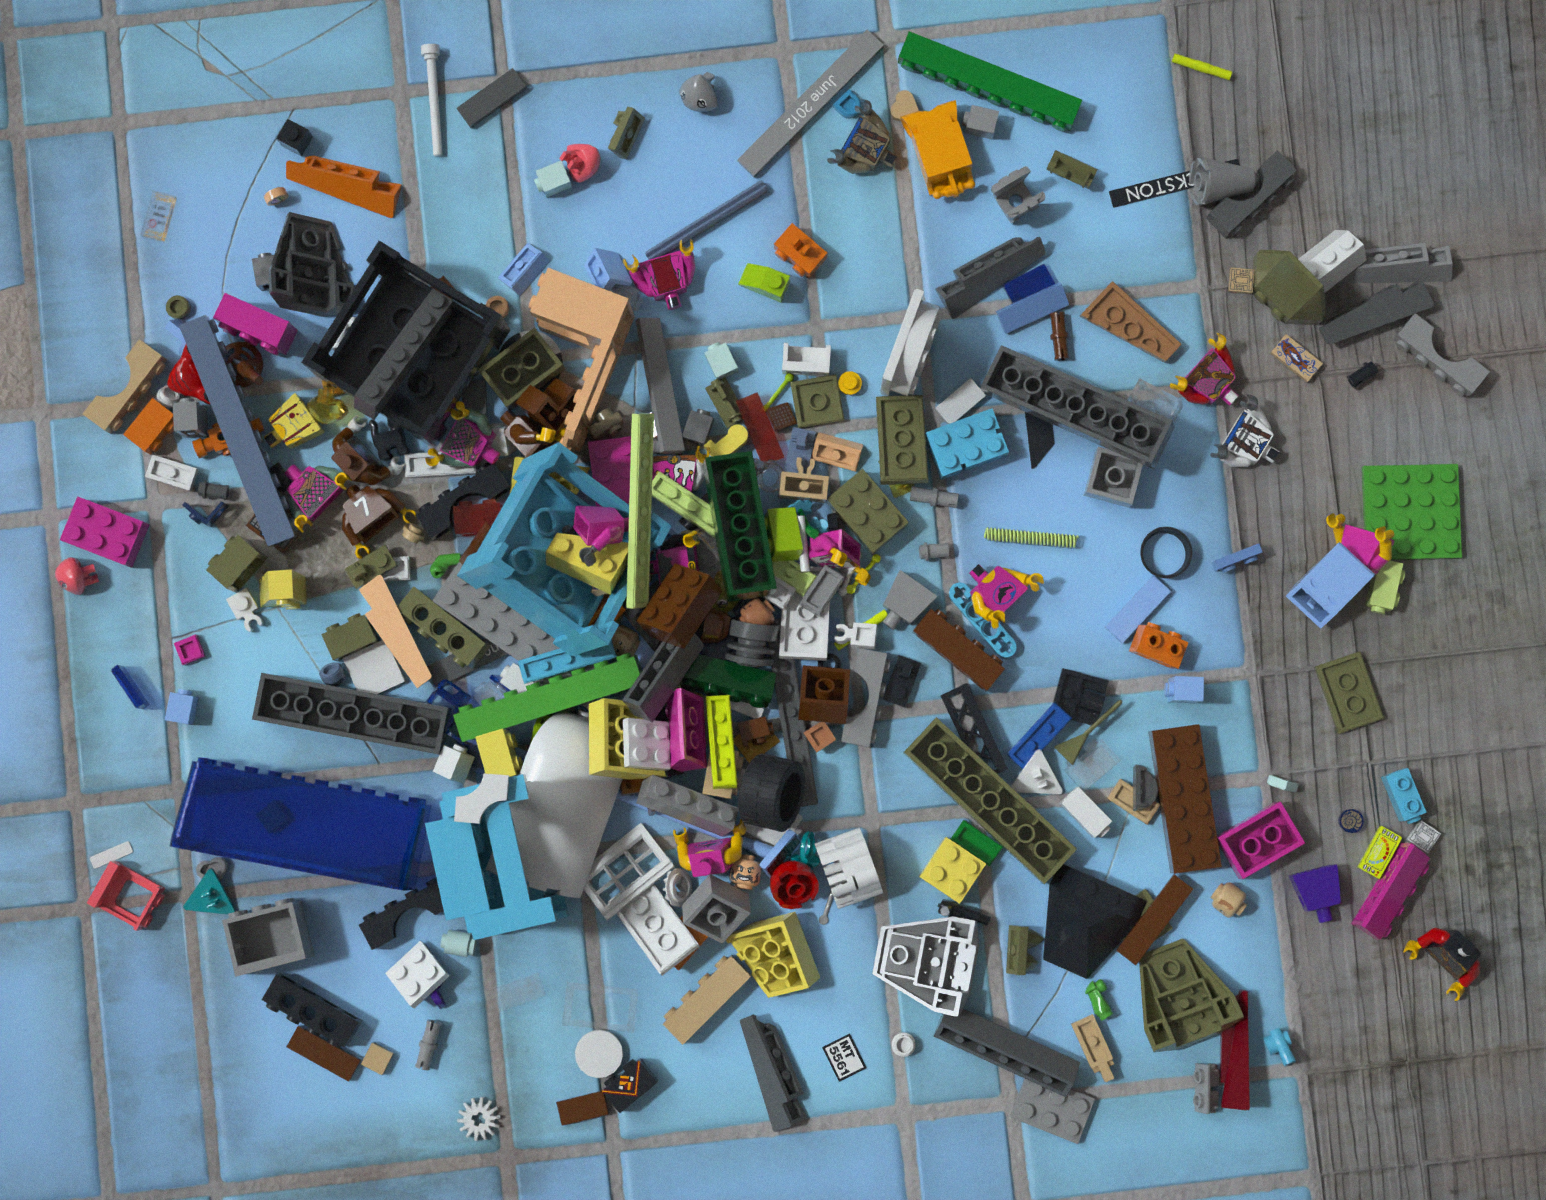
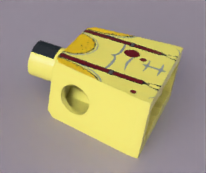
M294 393L268 419L274 430L264 436V439L271 448L283 441L287 447L292 449L325 432L317 420L313 418L312 413L300 396Z

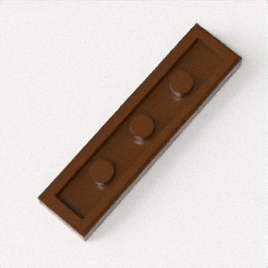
M1173 874L1116 951L1134 965H1137L1192 892L1193 888Z

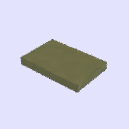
M1360 651L1314 667L1338 734L1384 719Z

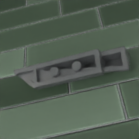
M1021 237L1012 238L953 270L956 280L935 289L950 317L955 319L1043 256L1045 249L1040 237H1036L1030 242H1024Z

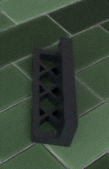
M965 683L940 695L961 741L970 748L969 742L972 735L981 738L984 743L981 753L973 752L979 755L981 759L985 757L992 760L996 768L993 771L997 774L1007 770L1008 768L968 684ZM960 692L963 699L961 710L951 707L947 697ZM965 705L969 713L963 711ZM953 711L959 712L958 718H956ZM962 714L972 718L974 723L971 731L960 727L959 720ZM975 726L979 734L973 733ZM963 732L969 734L968 740H966ZM985 748L987 749L989 756L983 754Z

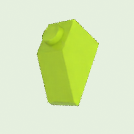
M747 263L738 285L781 303L790 284V276L770 267Z

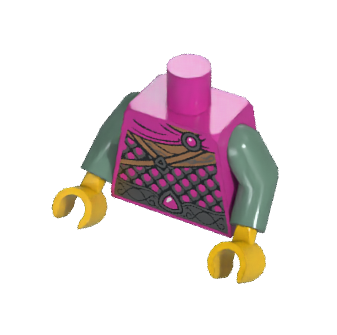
M461 401L456 402V409L459 411L454 409L451 411V416L456 419V422L440 449L442 453L438 454L436 449L430 448L428 455L435 457L432 459L425 458L427 465L436 466L440 461L444 465L471 467L477 465L483 459L492 465L495 464L501 453L491 447L496 434L492 431L486 415L471 408L465 409V405Z
M295 464L290 466L285 475L293 483L287 488L289 493L287 500L291 515L295 520V526L302 533L304 532L303 526L308 523L312 526L313 523L311 521L314 522L347 489L344 486L345 481L353 480L345 473L331 467L319 465L312 468L308 466L302 472Z

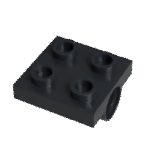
M1062 668L1053 703L1055 701L1072 716V721L1091 726L1098 720L1102 711L1108 680Z

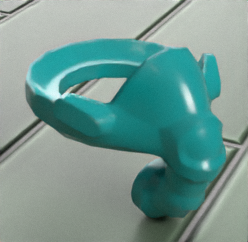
M807 831L804 833L800 844V855L793 854L790 858L791 861L795 860L805 863L811 869L820 863V859L815 855L817 849L813 832ZM806 840H807V841H808V845H807V850H806V853H805V845H806Z

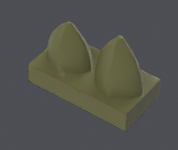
M1009 925L1006 973L1026 975L1027 972L1037 966V960L1027 953V949L1037 946L1044 940L1039 933L1025 926Z

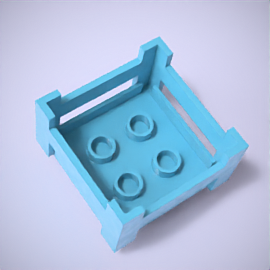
M558 442L522 460L513 476V479L517 482L478 551L467 557L457 576L475 589L484 588L553 637L554 645L568 655L574 656L609 645L619 626L614 619L627 596L628 565L609 596L594 626H588L604 595L595 596L591 592L593 586L547 566L546 550L556 533H562L565 525L574 524L576 506L590 505L548 474L555 471L602 507L615 508L623 518H629V504L573 463L578 456ZM654 512L651 513L650 552L653 548L662 545L672 527ZM629 532L623 533L622 542H628Z
M525 774L509 777L507 801L496 802L489 806L483 813L480 824L454 822L456 796L468 795L475 791L480 784L443 792V801H439L443 819L425 823L445 919L451 920L464 917L468 934L472 933L473 940L555 922L558 919L569 916L565 896L557 894L545 897L544 891L529 887V881L526 882L509 804L529 799ZM492 851L498 875L486 870Z

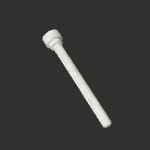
M438 44L421 45V56L427 62L433 155L439 157L443 155L436 61L438 56H440V48Z

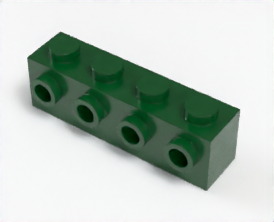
M699 654L678 686L687 691L696 690L704 692L707 696L730 695L731 702H744L755 708H767L772 699L777 673Z

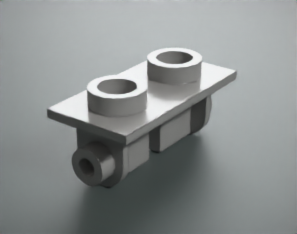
M1195 1063V1095L1193 1097L1195 1112L1204 1114L1216 1113V1109L1219 1108V1091L1211 1090V1086H1219V1069H1217V1064Z

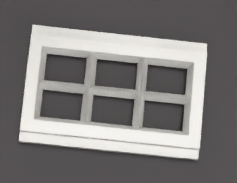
M640 823L593 861L584 891L608 921L675 866L644 825ZM643 838L650 848L634 860L628 849ZM653 852L660 862L647 873H644L638 863ZM624 854L631 864L615 876L608 865ZM634 867L641 877L625 889L618 879ZM604 869L611 880L596 891L589 880ZM615 883L621 893L606 905L599 894Z

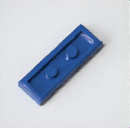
M1054 701L1006 755L1023 769L1036 750L1040 749L1043 751L1072 719V716Z

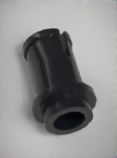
M1365 362L1363 367L1346 378L1349 384L1356 389L1370 378L1375 379L1379 371L1373 362Z

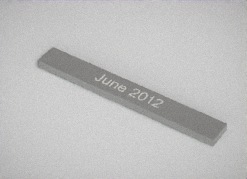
M866 30L737 159V162L755 177L878 54L884 45L871 32Z

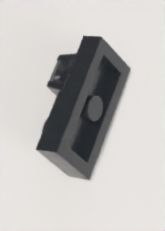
M899 655L883 700L905 708L921 663Z

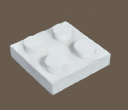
M623 719L624 767L660 771L670 770L669 722L654 720L652 723L644 719Z
M419 941L385 973L407 1003L414 1009L450 976L422 941Z

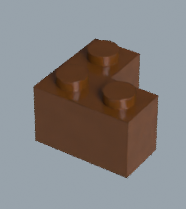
M555 377L544 393L529 385L516 401V404L541 428L555 430L556 437L565 426L564 422L568 412H573L576 403L573 400L576 391Z

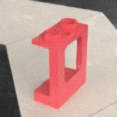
M110 861L87 904L94 908L99 907L132 925L133 929L138 931L142 930L143 927L147 928L153 919L151 913L155 906L159 907L165 897L162 894L165 887L118 861ZM128 880L153 893L140 917L116 904V899Z

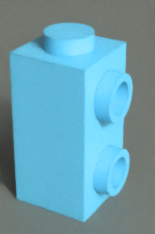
M1402 768L1382 776L1381 779L1398 820L1407 821L1408 824L1421 820L1420 815L1427 812L1409 769Z

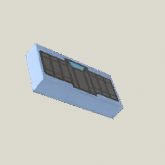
M791 829L787 830L761 861L759 866L768 877L771 878L774 870L780 864L787 862L800 847L801 840L797 834Z

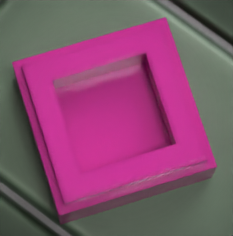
M196 634L174 643L182 665H187L206 657L199 637Z

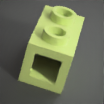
M1389 561L1371 578L1365 603L1366 607H1371V612L1385 614L1386 611H1391L1394 607H1397L1400 599V593H1397L1398 586L1403 583L1405 577V570H1402L1403 563Z

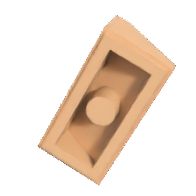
M818 433L811 459L856 472L863 444Z

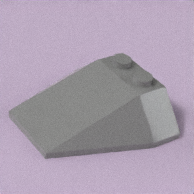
M952 916L882 926L872 974L934 1012L959 1017L972 988L979 950L977 921Z

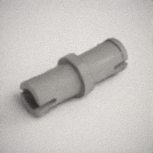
M912 486L910 501L930 503V506L933 507L936 504L956 508L959 493L939 491L938 488L934 487L933 489H925Z
M428 1019L426 1022L424 1036L419 1042L420 1051L417 1063L415 1064L416 1068L420 1069L422 1067V1070H430L434 1050L438 1047L436 1042L442 1025L441 1022L437 1021L434 1023L435 1020Z

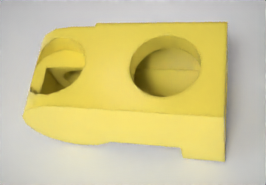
M733 425L725 437L716 444L709 440L704 445V449L706 451L708 447L711 449L710 456L736 453L747 443L748 432L742 425Z

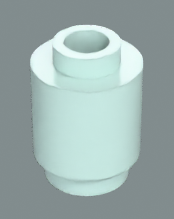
M448 930L447 934L443 933L441 948H444V953L468 957V955L474 956L477 940H473L472 933L468 934L455 930Z

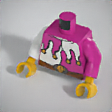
M698 446L695 455L653 456L652 481L660 471L693 493V491L700 488L705 479L703 463L705 457H709L711 449L708 447L707 454H701L699 451L700 446Z
M841 529L821 533L815 539L810 537V546H808L809 560H812L820 567L827 565L832 568H847L853 574L857 573L854 580L863 586H866L871 579L867 570L861 568L860 565L861 544Z

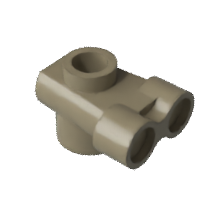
M611 408L604 409L595 417L597 422L587 428L589 432L587 436L590 442L602 440L608 434L611 437L618 434L623 425L621 415L618 412L614 414Z

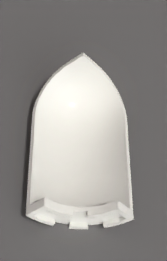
M579 709L578 713L571 711L556 713L538 730L530 744L519 774L526 775L529 799L509 803L526 882L529 881L528 886L545 892L547 888L558 890V895L581 898L622 782V778L589 775V712ZM492 851L486 870L498 875Z

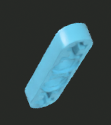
M965 583L953 584L949 590V598L999 657L1009 658L1013 656L1017 648L1014 639L1000 623L996 634L987 636L983 628L985 624L990 622L982 617L972 618L968 614L969 607L973 605L972 601L963 609L961 604L964 601L960 597L954 598L956 593L954 589L956 587L959 590L962 588L965 590L963 595L967 600L971 596V589ZM1001 632L1004 634V637L1000 639L1005 644L1008 642L1011 643V646L1009 648L1011 652L1009 654L1006 651L1002 653L999 650L1002 646L998 641L995 643V645L991 642V640L996 639Z

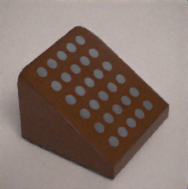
M788 402L766 409L775 433L797 424Z

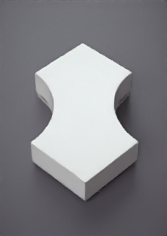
M484 773L482 781L475 791L465 796H456L454 822L480 824L483 813L489 806L496 802L507 801L509 775Z

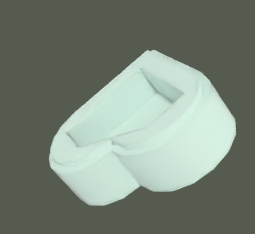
M1269 775L1267 780L1268 785L1290 792H1297L1299 783Z

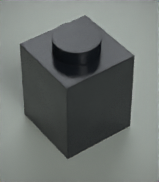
M287 119L276 139L281 146L302 157L313 136L308 129Z

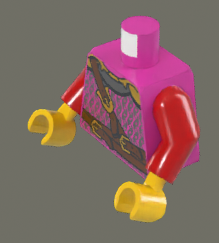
M1216 333L1218 335L1217 342L1211 338L1208 340V343L1214 346L1215 350L1211 348L1185 378L1176 375L1175 378L1178 379V385L1170 383V388L1178 390L1189 403L1211 405L1220 397L1230 406L1239 396L1229 387L1236 378L1234 375L1235 367L1231 354L1225 345L1226 337L1220 333Z

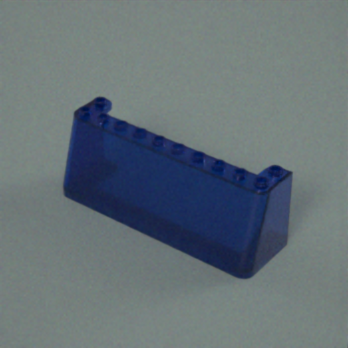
M198 757L197 761H192L172 831L170 847L391 889L408 891L416 888L427 833L425 823L429 822L432 805L426 804L427 799L409 797L408 801L399 799L400 795L385 792L384 797L375 795L376 790L362 788L361 792L352 791L353 786L338 783V788L330 787L329 781L315 779L314 783L305 782L306 777L291 775V779L282 778L281 772L268 770V774L258 773L259 768L245 766L244 770L235 769L236 764L221 761L220 766L217 765L218 760Z

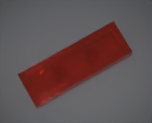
M758 392L737 400L736 403L762 466L784 458Z

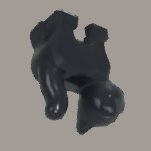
M387 418L390 431L379 433L378 423L375 420H370L371 437L381 461L391 460L394 456L390 453V450L395 448L399 456L410 453L409 448L406 446L403 427Z

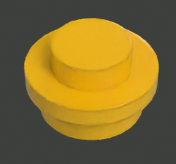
M852 371L843 373L838 381L839 389L846 395L856 394L862 385L860 376Z

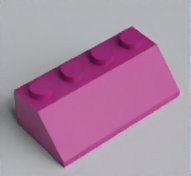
M1399 843L1381 878L1376 881L1351 924L1374 939L1381 940L1382 937L1386 938L1392 929V925H1390L1394 917H1399L1404 910L1405 905H1403L1406 897H1411L1417 888L1415 882L1418 877L1424 876L1429 868L1427 863L1430 858L1412 843Z

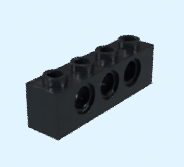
M281 973L275 975L261 999L267 1003L265 1006L276 1013L279 1010L287 1014L286 1019L297 1025L301 1022L308 1026L307 1031L319 1037L322 1034L328 1038L327 1042L336 1048L348 1046L363 1021ZM287 994H292L296 999L293 1007L288 1006L285 1002ZM308 1006H313L316 1009L314 1019L306 1015V1008ZM328 1018H334L337 1022V1028L334 1031L329 1030L326 1026Z

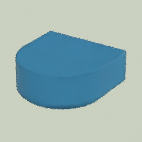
M850 89L833 104V108L844 118L856 117L859 113L855 111V106L861 108L859 98Z

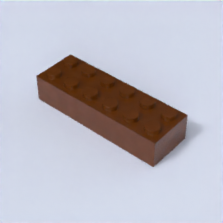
M1199 724L1149 731L1170 873L1176 874L1222 867Z

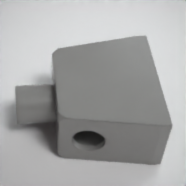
M900 570L883 604V607L890 611L883 623L892 630H895L901 620L910 625L936 599L937 595Z

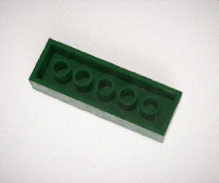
M752 451L705 457L703 470L726 601L731 602L772 596L775 594L777 586Z

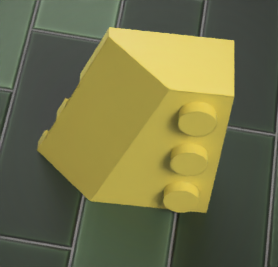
M603 698L589 704V775L622 779H647L651 775L660 778L666 777L665 771L624 767L623 719L642 718L636 717L622 700Z
M796 912L754 922L734 931L726 939L727 943L731 942L738 953L736 955L741 961L744 960L751 969L752 977L768 998L807 989L820 979Z

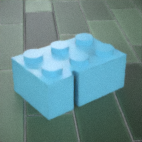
M993 408L925 433L927 445L941 480L961 473V465L965 464L964 470L967 471L1008 455L1009 451L1002 432L997 434L1000 427Z

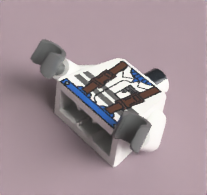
M1247 394L1249 397L1248 404L1244 401L1240 402V406L1248 411L1244 410L1239 415L1222 444H1214L1218 448V453L1210 454L1212 458H1219L1230 467H1248L1256 464L1260 457L1273 463L1280 452L1268 445L1274 435L1271 432V425L1259 407L1257 397Z

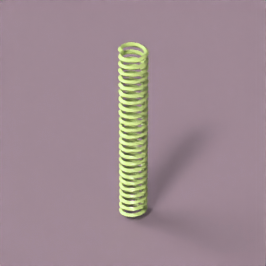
M987 527L984 533V538L987 535L988 541L990 540V534L991 541L994 539L996 542L998 537L1000 542L1002 536V542H1004L1006 535V542L1009 540L1010 543L1012 538L1015 543L1016 537L1017 543H1019L1021 536V544L1023 541L1027 544V539L1028 544H1031L1032 538L1033 545L1036 537V545L1039 542L1040 546L1042 545V540L1043 545H1046V539L1047 546H1049L1050 538L1051 546H1053L1055 538L1054 546H1057L1058 541V546L1060 547L1062 540V547H1064L1066 539V548L1068 547L1069 539V547L1071 548L1073 543V548H1075L1077 538H1079L1078 535L1075 536L1074 534L1072 536L1070 534L1064 535L1063 533L1061 535L1059 533L1057 535L1056 533L1049 534L1048 532L1041 534V532L1037 533V531H1031L1030 533V531H1018V529L1015 532L1014 529L1012 531L1011 529L1004 530L1003 528L996 530V528L992 529V527L990 529Z

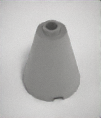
M1197 158L1198 160L1193 161L1190 169L1189 184H1194V192H1190L1196 205H1204L1225 199L1226 197L1230 198L1251 192L1258 182L1257 174L1254 173L1252 168L1207 158Z

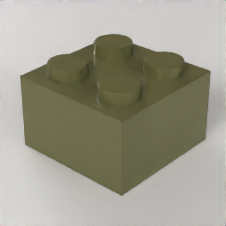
M240 535L232 536L225 543V549L220 555L216 554L208 562L209 567L206 569L226 589L235 593L239 592L268 559L248 539Z

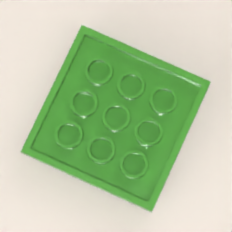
M1458 464L1362 466L1364 530L1375 533L1377 528L1385 526V531L1390 529L1394 531L1395 535L1392 540L1395 542L1392 546L1391 560L1462 558Z

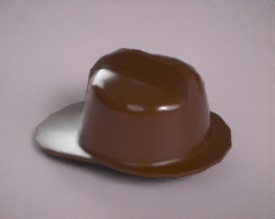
M712 607L705 617L700 641L702 643H718L722 641L729 632L730 615Z

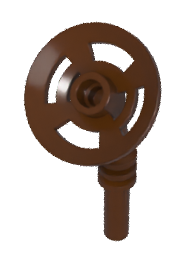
M242 341L233 342L225 346L227 352L231 349H234L235 352L229 356L227 363H232L237 371L236 386L241 385L244 388L254 383L261 385L264 381L261 376L263 358L259 350L255 346ZM244 347L249 349L254 354L255 358L252 359L250 354L242 350V348ZM241 354H244L248 360L242 358Z

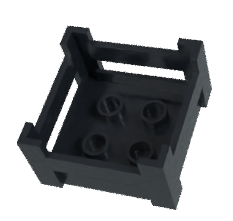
M378 241L366 260L369 264L368 268L319 345L314 342L301 363L316 377L354 397L432 290L431 287L409 275V273L477 313L483 319L453 301L452 314L380 412L383 416L411 432L417 439L436 449L448 430L444 424L450 416L452 409L455 408L456 402L464 394L493 347L497 350L500 348L509 334L510 328L498 312L483 303L475 302L406 260L396 250ZM378 276L381 279L338 347L330 356V350Z

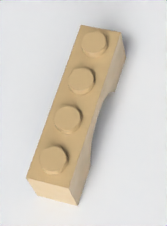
M140 339L125 357L131 373L126 388L121 393L111 397L96 395L83 413L85 417L110 434L121 427L123 417L127 412L130 413L136 407V400L141 394H145L152 384L151 380L155 375H159L166 366L165 362L167 359Z

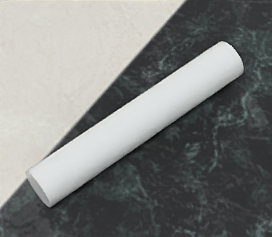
M797 516L803 551L799 557L801 572H810L805 516Z

